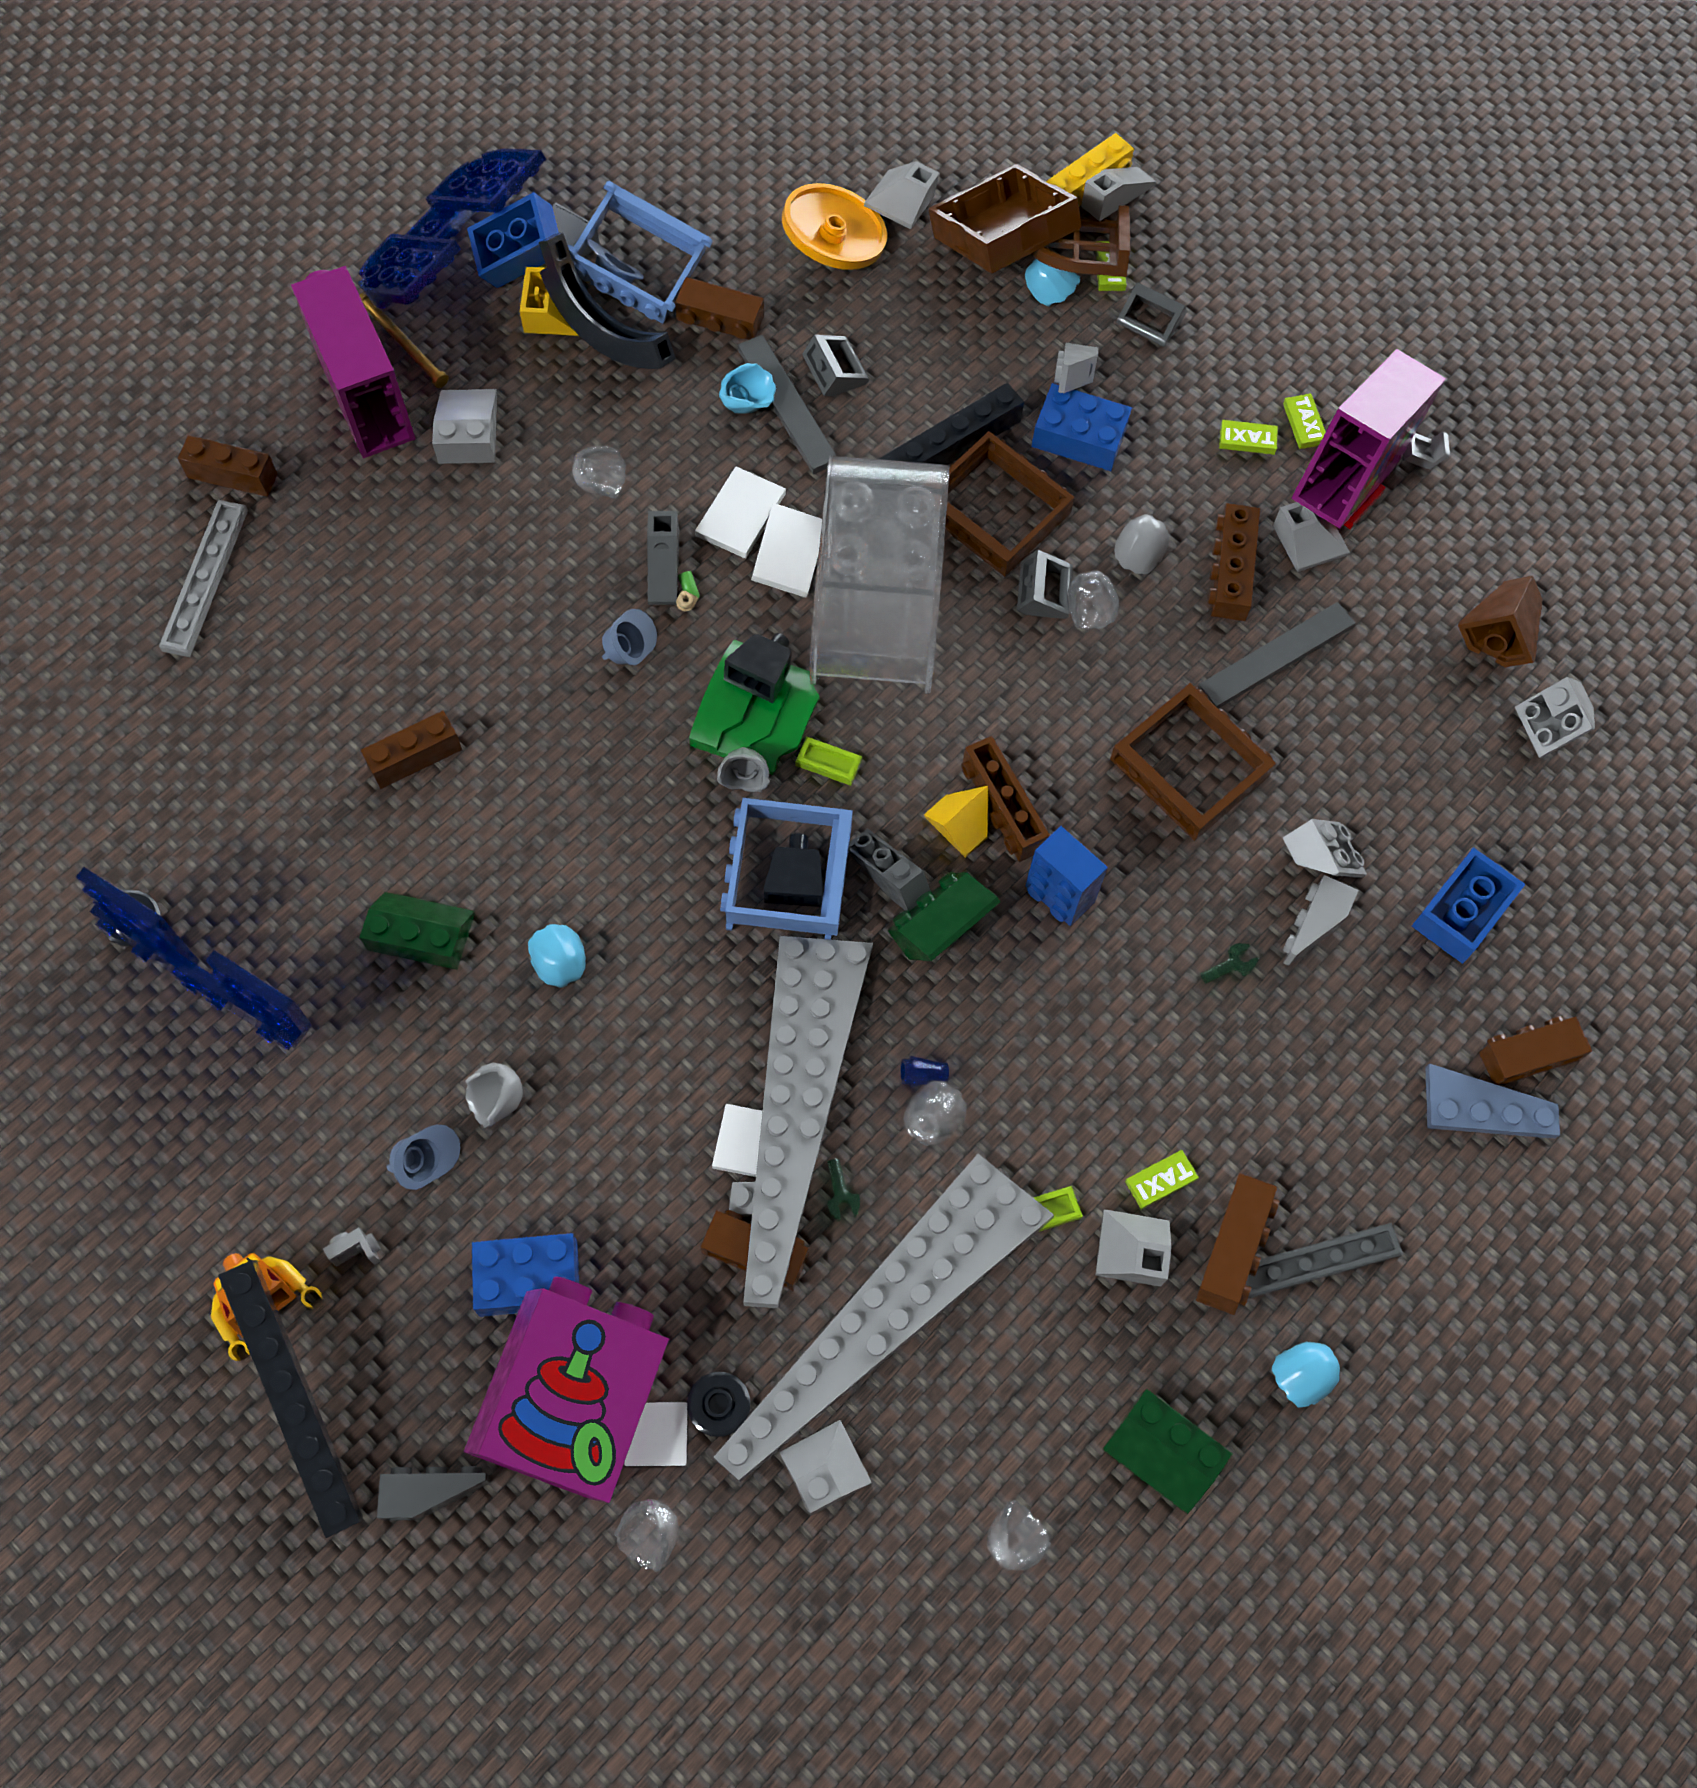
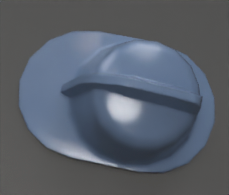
M590 239L586 240L590 248L597 254L596 265L632 284L635 278H644L638 270L620 261L598 243Z
M630 609L623 613L605 631L602 637L605 651L602 655L603 660L610 659L612 662L620 665L629 664L635 666L639 664L656 645L657 632L652 619L640 609Z
M436 1124L427 1127L408 1138L400 1140L393 1147L390 1153L389 1164L386 1165L387 1170L394 1173L398 1183L404 1188L412 1190L422 1188L454 1167L460 1153L459 1138L455 1131L446 1125Z

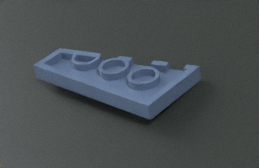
M1428 1064L1425 1067L1427 1128L1554 1139L1560 1136L1558 1104L1433 1064Z

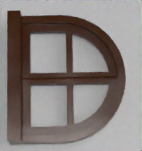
M1118 206L1117 221L1080 218L1082 228L1074 231V240L1058 239L1031 253L1040 262L1063 271L1127 277L1130 256L1129 206ZM1079 231L1109 233V243L1079 241ZM1047 247L1073 249V258L1059 255ZM1079 250L1109 252V262L1080 260Z

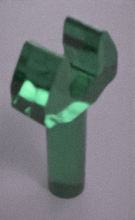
M1237 943L1228 950L1229 958L1201 972L1200 975L1205 984L1233 970L1238 971L1242 976H1246L1252 972L1258 962V958L1250 959L1248 962L1241 961L1239 955L1247 952L1250 945Z
M840 1159L829 1160L827 1165L835 1195L832 1200L827 1202L828 1211L837 1222H840L841 1215L838 1207L841 1203H848L853 1217L856 1218L860 1209L859 1195L851 1194L847 1191Z

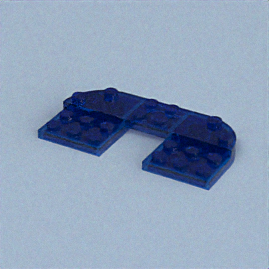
M497 149L482 154V158L475 159L471 163L467 161L450 173L425 198L431 208L405 235L390 234L363 264L359 272L363 280L359 281L358 284L376 308L384 309L392 303L409 305L419 298V293L436 280L437 274L444 267L450 265L454 261V256L461 250L456 240H451L450 238L460 233L464 223L475 212L497 213L504 209L509 198L522 190L523 184L529 177L539 172V167L547 160L541 150Z
M85 867L77 874L76 878L84 886L81 891L93 900L94 906L89 912L98 919L95 925L109 936L115 933L131 945L133 949L130 952L141 961L146 963L150 959L163 967L181 982V986L192 994L200 993L206 998L205 1001L217 1010L221 1011L225 1007L256 1027L257 1031L255 1033L270 1044L275 1041L278 1045L289 1051L290 1048H296L312 1028L310 1021L289 997L215 950L205 960L213 969L210 974L198 966L199 959L162 916Z

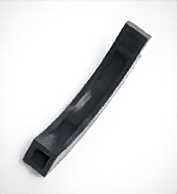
M563 232L553 234L539 242L542 256L547 268L539 271L544 285L560 314L584 341L612 360L636 368L661 369L676 359L668 332L650 333L635 330L614 319L597 304L586 290L575 269Z

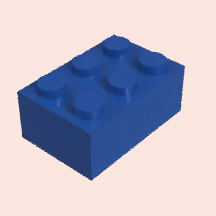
M535 192L467 228L478 275L496 288L524 275L526 267H539L545 264L539 242L553 234L559 233L552 205Z
M1052 383L1035 425L1031 447L1111 471L1128 426L1132 407L1076 390L1058 393L1059 385Z
M1060 826L1035 850L1025 887H1027V891L1033 899L1038 902L1042 901L1050 908L1051 914L1058 921H1064L1071 927L1095 903L1108 867Z
M1473 847L1411 927L1463 964L1493 928L1525 886V883Z
M574 1234L472 1242L473 1310L479 1317L516 1314L519 1312L526 1291L541 1288L549 1290L554 1277H561L579 1283L578 1242Z

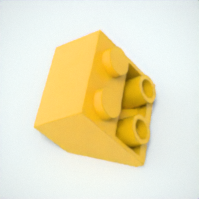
M526 267L519 311L524 333L579 336L566 322L553 303L539 272L545 268Z

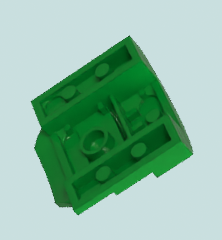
M733 640L720 660L704 694L689 736L690 746L723 758L731 751L740 747L750 748L763 756L767 762L769 774L774 775L781 756L798 749L809 720L820 699L813 686L816 673L790 665V670L775 702L772 704L723 680L725 659L743 644V642Z

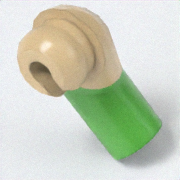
M687 571L678 575L682 591L677 597L676 604L682 611L692 610L700 597L692 572Z

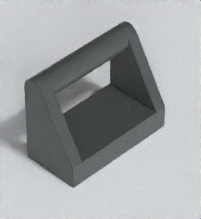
M1137 282L1116 323L1165 347L1183 321L1187 310L1185 305ZM1139 301L1173 317L1164 334L1128 317Z
M814 335L802 353L823 396H835L866 385L869 382V378L846 336ZM842 350L853 373L842 372L832 353L833 351Z
M1036 550L1022 560L1017 611L1031 616L1068 618L1073 565L1040 550ZM1046 572L1061 573L1058 605L1044 599Z

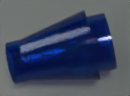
M910 1056L909 1059H902L900 1068L901 1082L903 1085H909L910 1088L936 1082H947L949 1079V1065L947 1062H937Z

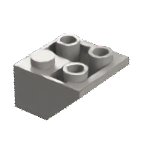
M917 161L890 169L867 198L864 206L911 229L934 198L940 173Z
M1298 502L1280 507L1273 528L1297 572L1349 555L1350 551L1335 525Z
M1569 677L1562 679L1515 706L1539 758L1545 757L1595 729L1594 707L1582 683Z
M1311 819L1283 837L1297 865L1336 876L1363 878L1367 875L1363 868L1364 860L1362 856L1354 850L1349 841L1351 839L1350 833L1340 822Z
M1104 1209L1095 1275L1161 1287L1168 1280L1171 1255L1169 1220Z

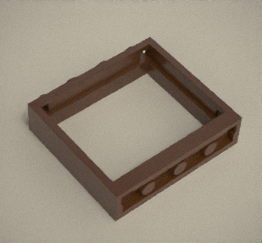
M988 431L921 493L920 510L1005 577L1071 514L1075 497L1066 491L1067 488L1054 482L1045 471L1039 470L1032 465L1023 454L1015 452L1003 439L1000 440ZM986 458H989L1054 509L1011 551L944 499Z
M1191 683L1114 746L1110 760L1194 841L1271 775L1276 765L1268 751L1258 747L1245 730L1239 729L1224 710L1218 709L1209 701L1204 691L1197 689ZM1184 704L1255 769L1203 815L1133 749L1136 744Z

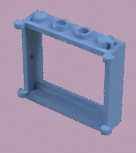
M607 181L604 189L608 190L604 199L575 246L568 245L575 269L581 280L595 286L600 292L617 298L624 305L633 307L644 313L649 319H654L663 324L670 311L673 312L675 308V301L685 278L691 277L704 255L706 247L710 248L713 240L613 182ZM609 210L692 256L665 302L581 256L588 245L586 240L592 239Z
M742 798L741 809L736 808L734 814V826L738 827L737 836H731L729 854L734 855L733 864H727L725 872V883H729L728 893H722L720 911L726 914V930L732 931L733 924L825 934V939L831 940L832 935L837 936L853 810ZM749 817L832 826L820 917L735 907Z

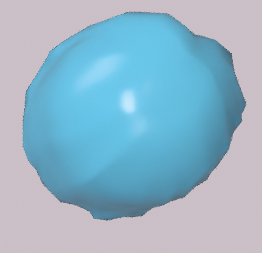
M1036 258L1025 272L1028 289L1039 303L1048 307L1053 303L1065 301L1080 283V276L1078 274L1050 267Z
M746 363L726 374L721 381L719 397L725 407L734 413H752L763 407H768L774 401L776 384L773 382L772 375L757 363Z
M550 924L542 930H537L528 941L531 964L539 978L546 984L562 988L570 982L581 978L586 966L585 951L578 934L566 925Z
M1306 1341L1277 1355L1272 1366V1372L1276 1376L1275 1380L1279 1388L1285 1391L1286 1397L1297 1407H1307L1311 1404L1315 1405L1332 1392L1339 1382L1340 1365L1330 1347L1325 1344Z

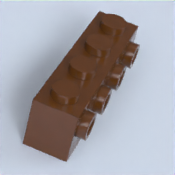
M1226 503L1223 513L1217 514L1215 531H1219V538H1215L1212 555H1216L1217 559L1216 563H1212L1210 580H1214V587H1210L1207 604L1212 605L1211 616L1246 621L1252 605L1260 508Z
M989 736L965 747L963 763H961L962 771L968 780L972 779L976 788L988 785L990 820L996 829L1000 828L1003 833L1006 849L1011 855L1015 854L1019 862L1032 857L1035 850L1050 834L994 738Z
M1239 1173L1196 1298L1197 1302L1235 1315L1239 1304L1246 1306L1252 1287L1245 1284L1248 1275L1253 1277L1256 1275L1261 1258L1255 1256L1258 1246L1265 1247L1271 1230L1265 1227L1267 1218L1274 1219L1280 1200L1274 1199L1277 1186Z

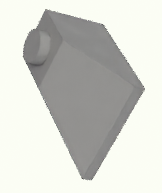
M841 1420L779 1452L810 1516L872 1483Z

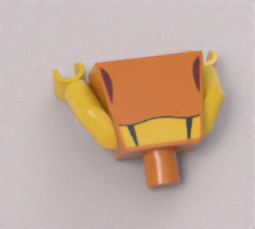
M234 1253L227 1256L223 1261V1267L228 1271L250 1260H256L278 1311L297 1297L294 1293L296 1290L301 1294V1301L307 1308L313 1309L306 1302V1296L310 1292L317 1293L323 1299L319 1289L313 1286L308 1287L305 1284L306 1279L286 1260L270 1256L260 1259L255 1253H250L243 1258L241 1254ZM217 1277L213 1283L216 1294L213 1296L211 1319L223 1340H228L230 1343L228 1348L229 1357L232 1360L241 1361L236 1352L239 1345L245 1347L248 1355L250 1353L245 1341L240 1340L237 1335L239 1334L243 1338L220 1279Z

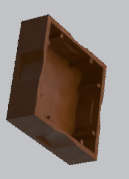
M1018 164L928 208L934 238L991 274L1082 228L1078 197L1056 185L1043 181L1038 175Z

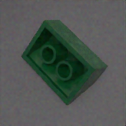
M950 872L939 880L940 886L937 889L921 895L916 900L918 905L911 911L906 910L893 919L894 925L887 931L909 960L932 961L1001 901L967 872Z
M384 892L369 908L359 938L367 951L458 970L475 911Z
M1145 1389L1138 1396L1102 1448L1108 1455L1186 1514H1189L1214 1483L1233 1454L1148 1389Z

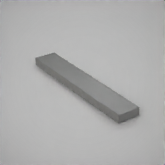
M218 499L159 644L162 652L186 657L191 656L247 515L248 509L246 505Z

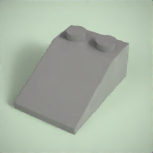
M497 389L441 390L433 421L432 440L438 464L495 463Z

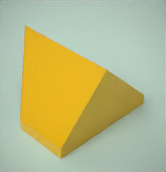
M988 785L947 794L924 814V817L965 858L988 838Z

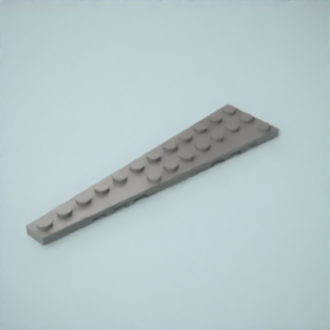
M780 936L744 1306L778 1308L807 1193L813 1177L816 1159L818 1158L836 1090L839 1072L842 1067L844 1053L851 1033L854 1015L870 961L873 943Z
M977 1154L714 1456L715 1460L739 1482L744 1480L775 1454L783 1444L788 1443L802 1428L825 1412L826 1408L840 1396H844L865 1375L870 1374L932 1322L940 1312L951 1306L959 1296L971 1286L976 1285L983 1279L984 1275L996 1265L1002 1263L1008 1258L1009 1254L1039 1232L1040 1229L1054 1218V1214L981 1155Z

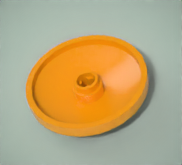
M822 183L801 186L788 196L782 211L783 228L790 241L811 259L833 268L853 270L870 266L879 259L887 242V229L880 214L865 207V199L839 186Z

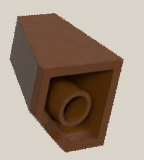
M1533 575L1504 581L1458 623L1460 632L1469 650L1477 654L1482 651L1496 658L1495 663L1503 667L1534 663L1543 599Z

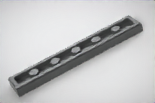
M760 335L738 344V351L745 363H757L772 375L773 382L776 384V392L771 406L812 474L829 468V466L837 465L838 457L764 336Z
M1336 602L1198 685L1197 689L1204 691L1209 701L1219 709L1351 630L1355 622L1342 606Z
M1392 1223L1261 1259L1255 1277L1248 1275L1245 1284L1252 1287L1248 1299L1402 1256L1403 1252Z

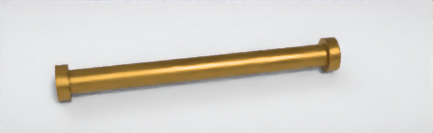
M361 293L359 296L365 309L432 378V384L436 388L445 386L449 380L448 375L444 371H439L373 302V297L370 293Z

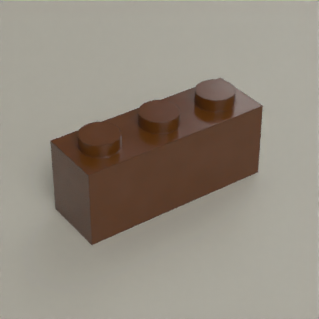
M688 277L685 278L675 301L677 320L685 324L708 328L714 332L719 331L730 334L740 339L750 340L755 338L764 318V298Z
M190 435L187 436L177 458L189 479L268 497L278 475L269 454Z
M444 710L360 751L381 790L463 749Z
M1558 1016L1544 1023L1545 1026L1535 1029L1534 1025H1529L1517 1030V1035L1507 1038L1505 1034H1500L1488 1039V1045L1479 1054L1493 1084L1501 1086L1581 1061L1592 1052V1049L1577 1017L1564 1020L1563 1016Z
M716 1210L700 1247L702 1254L746 1272L751 1224L744 1222V1217L734 1211L726 1210L725 1213ZM796 1237L783 1286L792 1291L795 1289L809 1255V1248L804 1246L805 1242Z

